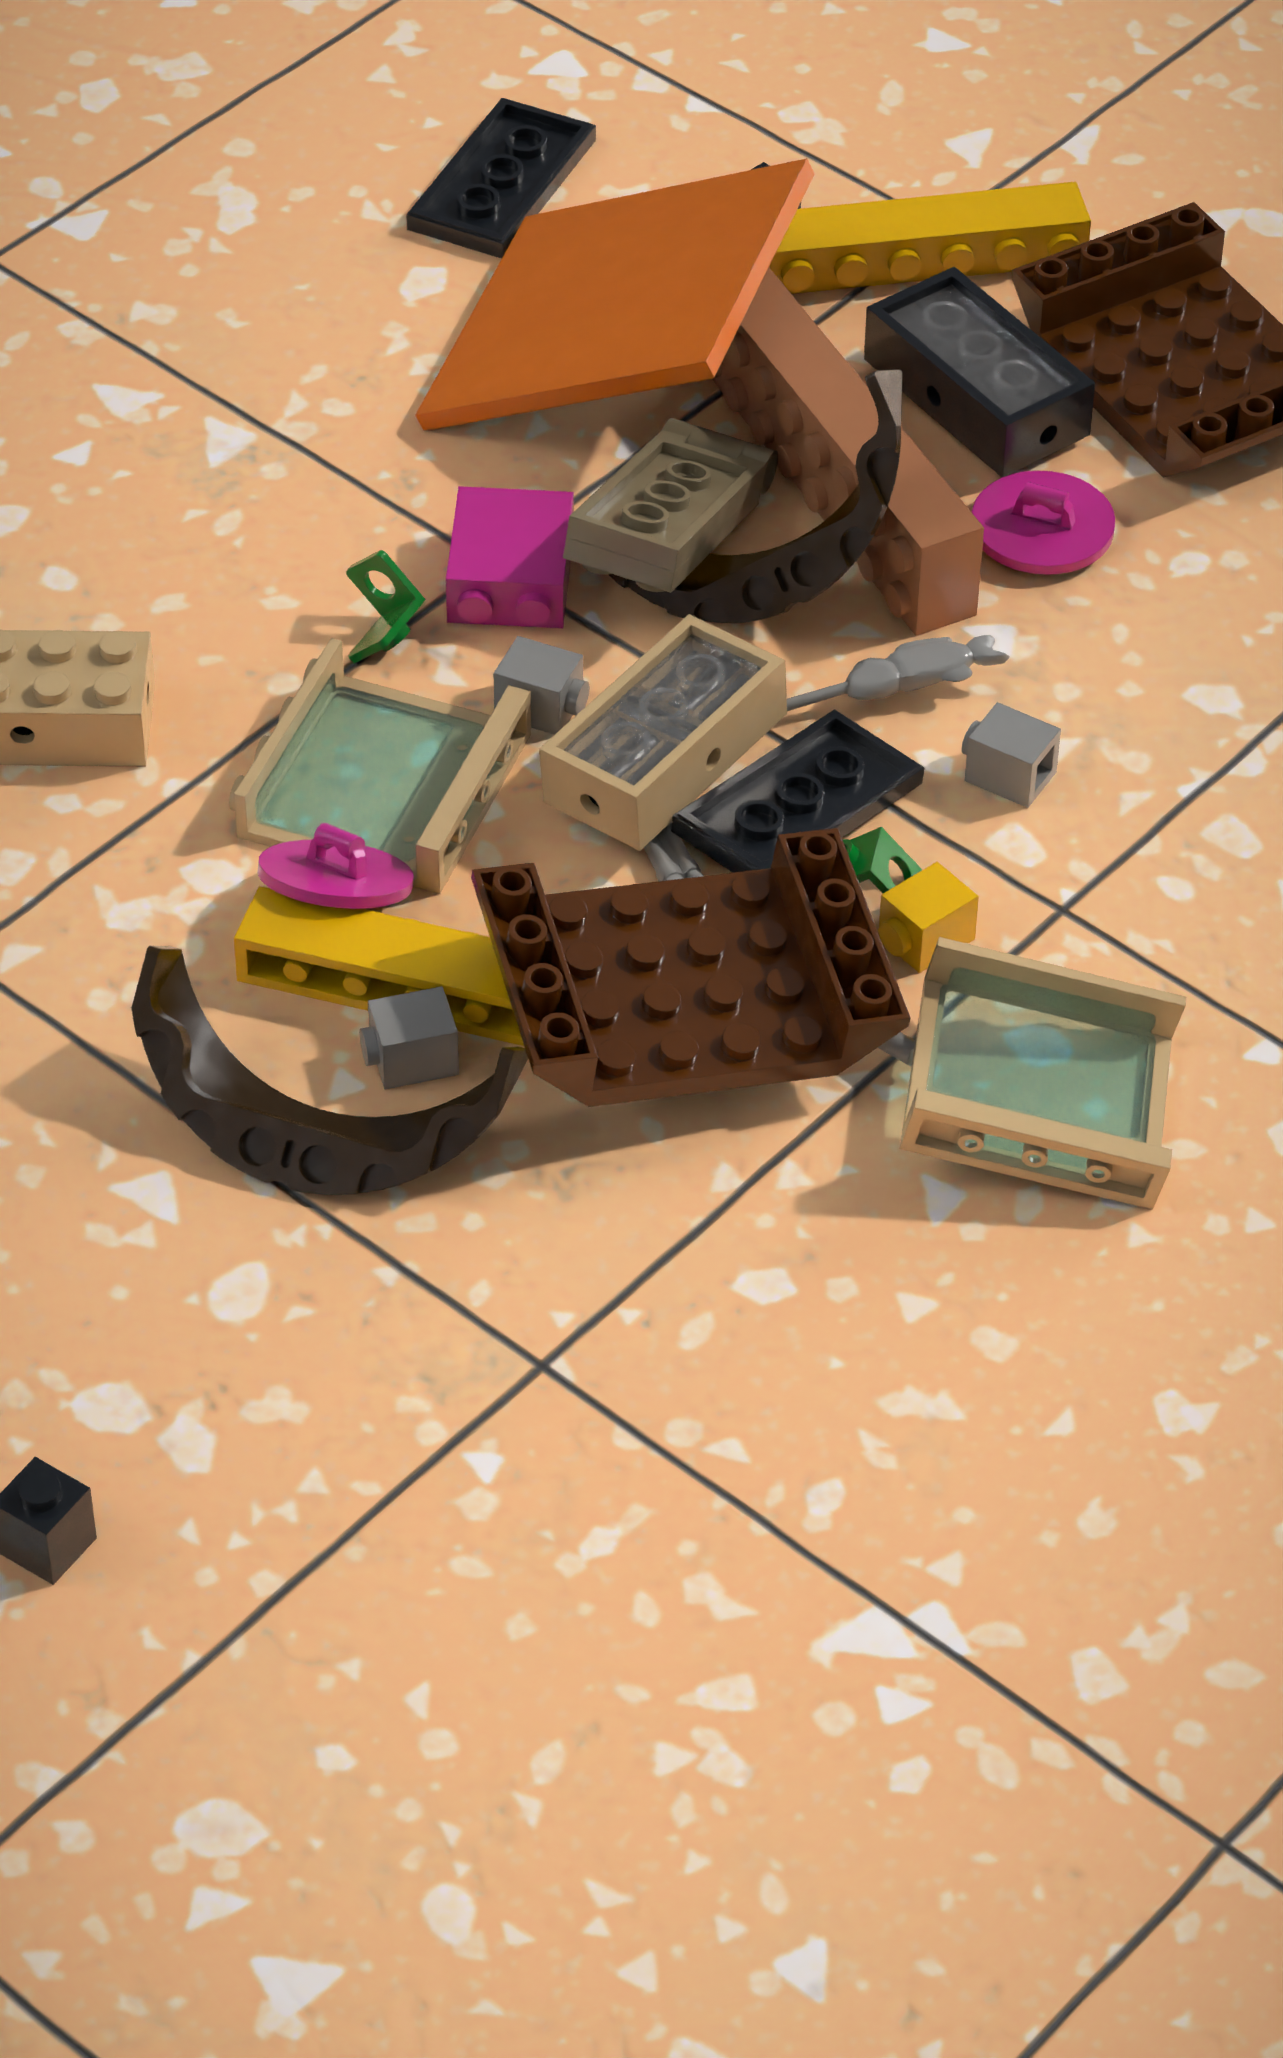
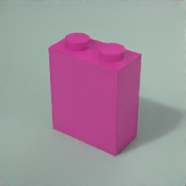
M458 486L446 573L447 623L564 628L571 560L563 558L569 516L574 512V492Z

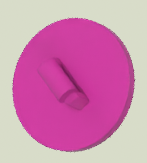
M1025 471L1002 477L983 489L976 498L972 509V514L984 527L982 550L995 561L1009 568L1027 573L1049 575L1082 569L1102 557L1110 547L1114 537L1115 515L1108 499L1097 488L1086 481L1059 472Z
M328 823L320 824L314 833V838L311 840L289 841L267 848L259 856L257 869L260 880L270 889L284 896L315 905L350 909L376 908L400 902L410 895L414 879L411 868L399 858L387 852L365 846V841L362 837Z

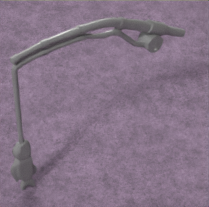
M991 635L974 637L966 645L952 642L950 637L916 640L899 645L886 659L867 658L859 661L843 683L787 698V711L843 694H848L849 697L857 700L885 698L899 691L909 692L922 689L945 680L960 682L972 676V670L969 667L973 663L983 666L1005 663L1010 656L992 649L995 638ZM672 822L644 847L656 872L658 881L704 876L696 861L691 858L682 839L671 832ZM900 1032L878 1047L910 1067L912 1066L915 1040Z

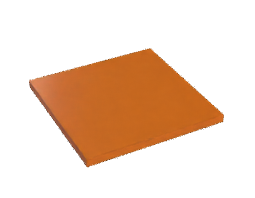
M808 159L525 216L415 414L423 430H434L714 379L814 176Z

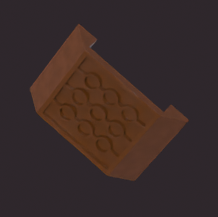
M1195 202L1012 270V281L1029 328L1095 382L1093 408L1163 478L1205 466L1283 435V324L1221 266L1225 230Z
M838 828L779 834L770 869L546 895L544 894L535 863L472 869L471 880L532 1072L588 1107L837 1076L909 1027L911 1017Z

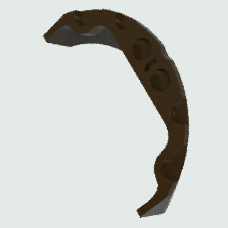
M878 370L865 376L866 384L878 413L877 432L862 445L857 454L855 468L859 484L847 500L820 525L791 542L769 550L740 555L709 554L671 593L667 591H647L640 588L636 581L614 574L608 575L621 587H629L649 602L665 608L667 613L685 618L690 614L703 621L734 624L763 620L788 612L798 602L805 603L816 598L837 582L861 556L875 535L890 502L896 481L901 447L902 372L900 370Z
M148 946L131 1007L137 1037L142 1039L150 1066L162 1088L160 1094L178 1120H183L211 1148L210 1151L241 1172L266 1183L281 1181L288 1185L291 1190L304 1193L349 1195L379 1191L402 1185L438 1169L474 1143L500 1115L528 1060L525 1048L519 1046L503 1047L499 1054L495 1073L475 1088L457 1098L438 1106L409 1114L382 1117L352 1116L321 1110L299 1102L269 1086L247 1069L221 1041L203 1013L186 970L182 949L172 946Z

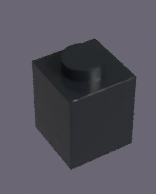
M34 1457L0 1493V1555L52 1585L62 1577L97 1539L90 1487L37 1457Z

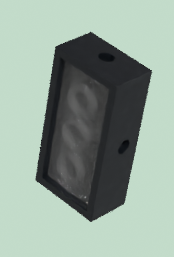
M956 267L949 268L866 308L864 360L877 371L900 370L902 372V392L1001 477L1008 476L1090 436L1095 382Z

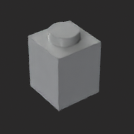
M521 636L516 637L493 673L494 709L508 685L531 691V728L554 735L570 721L573 715L576 716L585 708L588 700L590 686L589 682L583 680L582 654Z
M997 702L981 722L975 720L970 725L964 736L961 750L963 754L967 755L965 781L1029 808L1057 772L1061 728Z
M443 986L368 1000L369 1027L359 1029L360 1044L366 1066L377 1065L384 1090L459 1075L458 1031Z

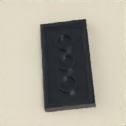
M501 98L406 214L407 230L502 259L525 216L539 214L596 141V125Z
M834 709L675 813L672 817L671 832L732 873L770 869L779 834L838 828L843 838L923 783L925 767Z

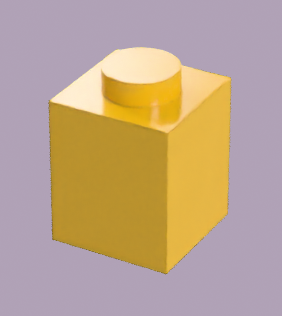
M936 861L881 895L878 929L881 942L892 955L900 956L918 973H921L928 968L939 937L963 943H970L975 940L979 896Z

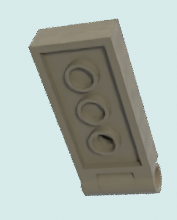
M670 418L665 423L663 429L569 516L563 558L580 563L584 569L595 574H614L636 581L640 588L647 591H667L671 593L759 505L760 494H765L773 482L778 465V452Z

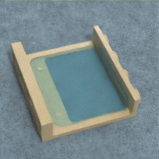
M331 638L319 658H312L309 661L304 672L303 683L294 697L289 696L284 701L278 724L271 735H265L259 741L254 762L246 775H239L234 781L229 797V807L232 811H235L237 838L271 847L289 841L311 840L314 838L317 827L322 823H328L362 837L365 841V846L387 852L405 862L414 874L413 887L441 894L531 736V691L508 685L492 714L481 713L345 676L342 640Z
M939 937L924 977L899 1149L1153 1210L1171 1169L1173 1149L1162 1147L1172 1038L1186 1007L1187 997Z

